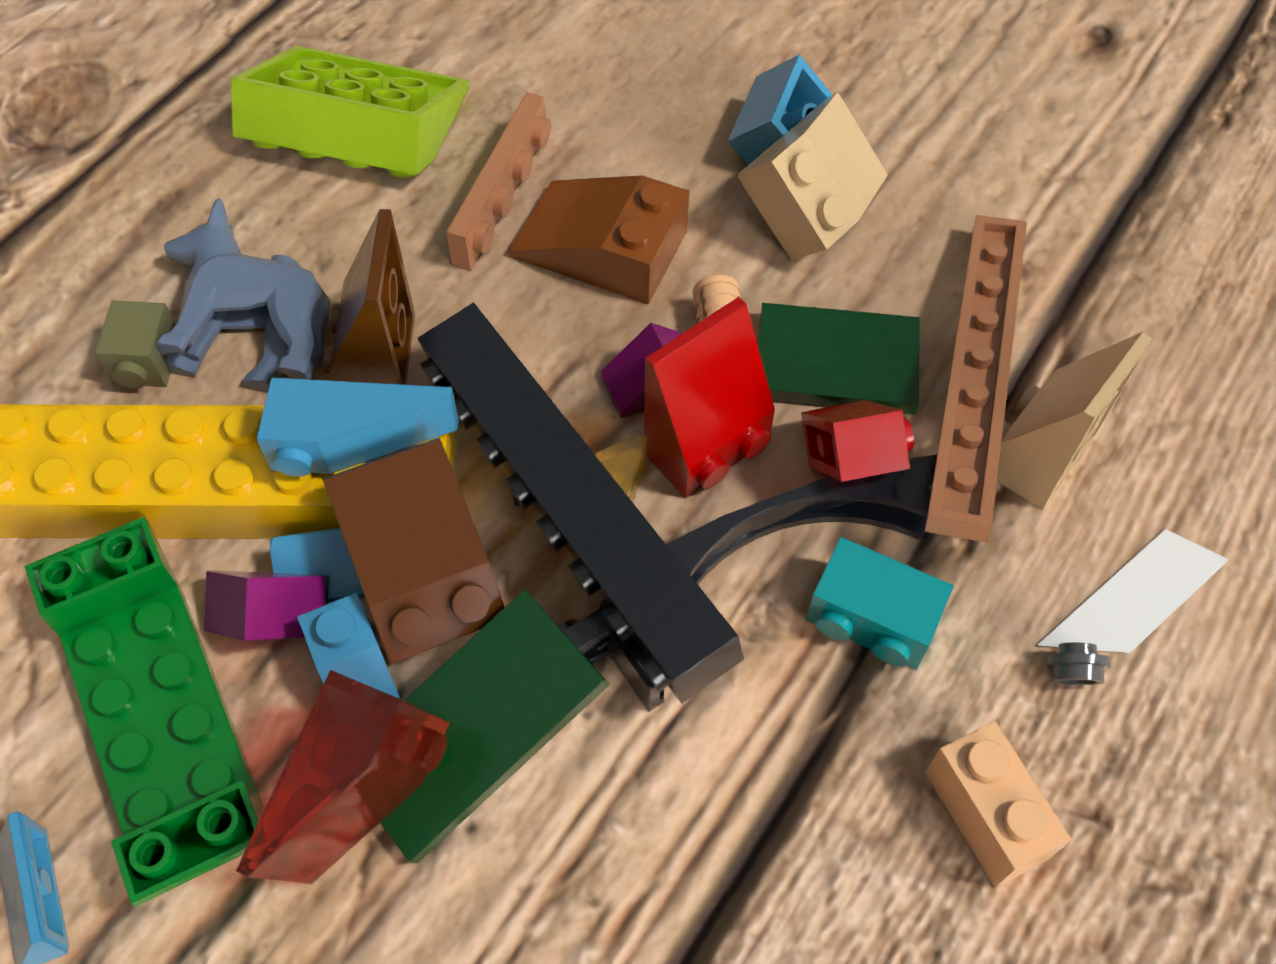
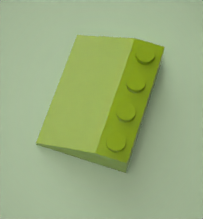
M296 45L231 78L233 137L252 140V144L258 148L274 149L285 147L297 150L299 156L306 158L328 156L342 159L344 165L353 168L375 166L388 169V173L392 176L402 178L414 177L435 160L469 90V80Z

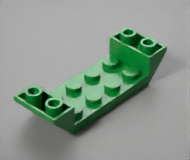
M144 516L25 565L24 567L40 617L60 637L123 835L112 840L111 843L130 903L136 907L269 843L263 802L185 595L146 517Z

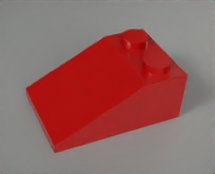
M738 296L645 358L644 455L685 498H688L702 487L705 490L714 487L725 477L731 466L744 457L747 459L756 457L767 447L771 440L775 407L748 307Z

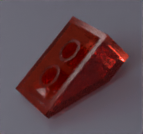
M330 670L236 872L246 877L313 884L423 784L427 773L437 767L444 755L447 744L445 733L450 722L404 700Z

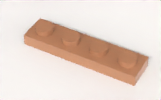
M526 92L446 233L452 266L471 271L479 255L488 252L493 241L494 228L500 217H506L509 214L514 192L520 181L525 182L528 179L535 153L539 147L544 148L550 136L551 121L546 118L545 97Z

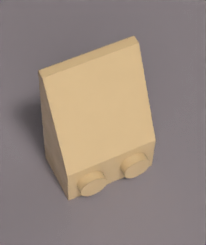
M836 92L830 95L736 176L792 260L830 248L860 220L888 174L841 96Z
M1141 332L1054 370L1041 388L1031 384L1014 410V413L1019 415L1013 425L1004 420L997 482L1040 509H1043L1097 435L1152 342L1153 337Z

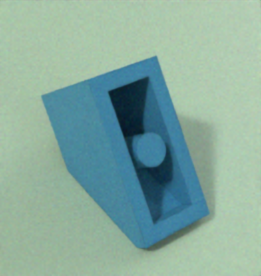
M357 592L297 617L316 669L351 748L402 702Z

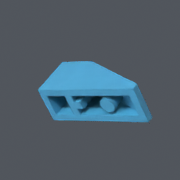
M271 378L257 441L271 471H279L285 475L295 477L306 476L309 473L332 474L456 431L459 419L452 387Z

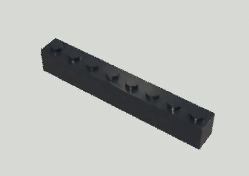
M474 302L417 338L428 358L420 363V366L432 385L435 387H452L459 422L465 429L472 425L477 427L482 435L475 439L476 443L494 469L503 463L509 470L511 476L506 478L505 482L517 501L524 509L534 504L543 516L536 521V524L553 550L557 552L565 546L575 561L569 564L568 568L587 596L598 591L609 605V607L601 612L619 640L624 643L633 638L643 651L644 655L638 658L637 662L658 692L668 686L682 704L744 660L738 634Z

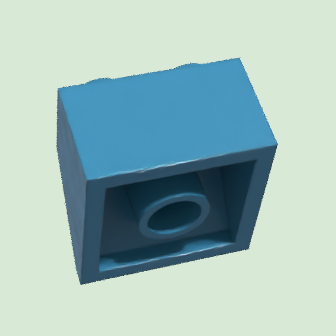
M799 54L756 76L727 142L749 165L832 95V93Z

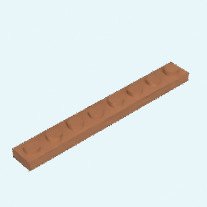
M976 215L925 532L988 542L992 527L1027 221Z

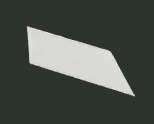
M1165 529L1036 646L1058 647V644L1082 642L1096 644L1097 651L1131 653L1229 559Z

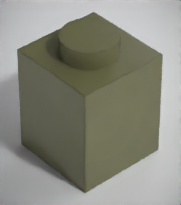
M111 300L94 354L114 385H121L131 389H138L144 386L167 387L171 373L165 363L168 354H161L156 346L160 335L169 333L176 325L166 304Z

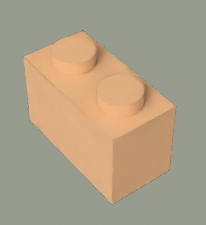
M996 721L940 748L924 772L994 888L1049 860L1072 840Z

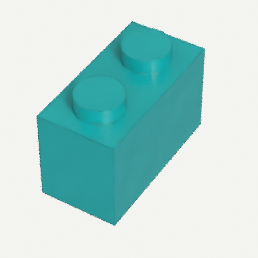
M840 537L813 594L806 621L815 624L820 632L832 639L840 641L849 639L871 649L876 657L894 666L907 665L917 670L931 643L954 585Z

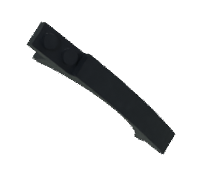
M937 454L909 459L910 469L844 482L830 477L809 483L723 515L667 544V546L699 585L712 569L739 548L765 535L799 525L822 522H849L881 527L920 539L929 533L925 532ZM605 600L601 602L597 611L582 620L570 619L559 625L592 664L609 655L649 712L664 703V689L658 692L637 662V659L644 655L643 651L633 638L622 643L604 618L601 611L609 607Z

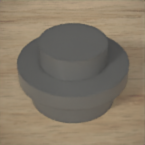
M1092 643L1058 644V653L1046 656V667L1052 668V681L1059 684H1104V670L1111 668L1110 657L1097 654V645Z

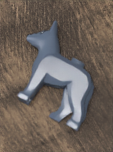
M220 198L216 199L207 223L164 244L165 253L169 259L192 268L185 282L183 305L177 324L169 333L160 335L156 346L161 354H168L165 363L172 373L194 378L208 349L222 329L265 328L264 355L257 367L246 374L243 380L245 387L268 392L271 378H282L284 374L295 379L310 380L314 366L320 365L324 356V335L330 309L328 296L316 281L313 272L300 267L295 260L288 256L278 254L272 256L270 260L241 254L234 238L233 227L228 224L223 201Z

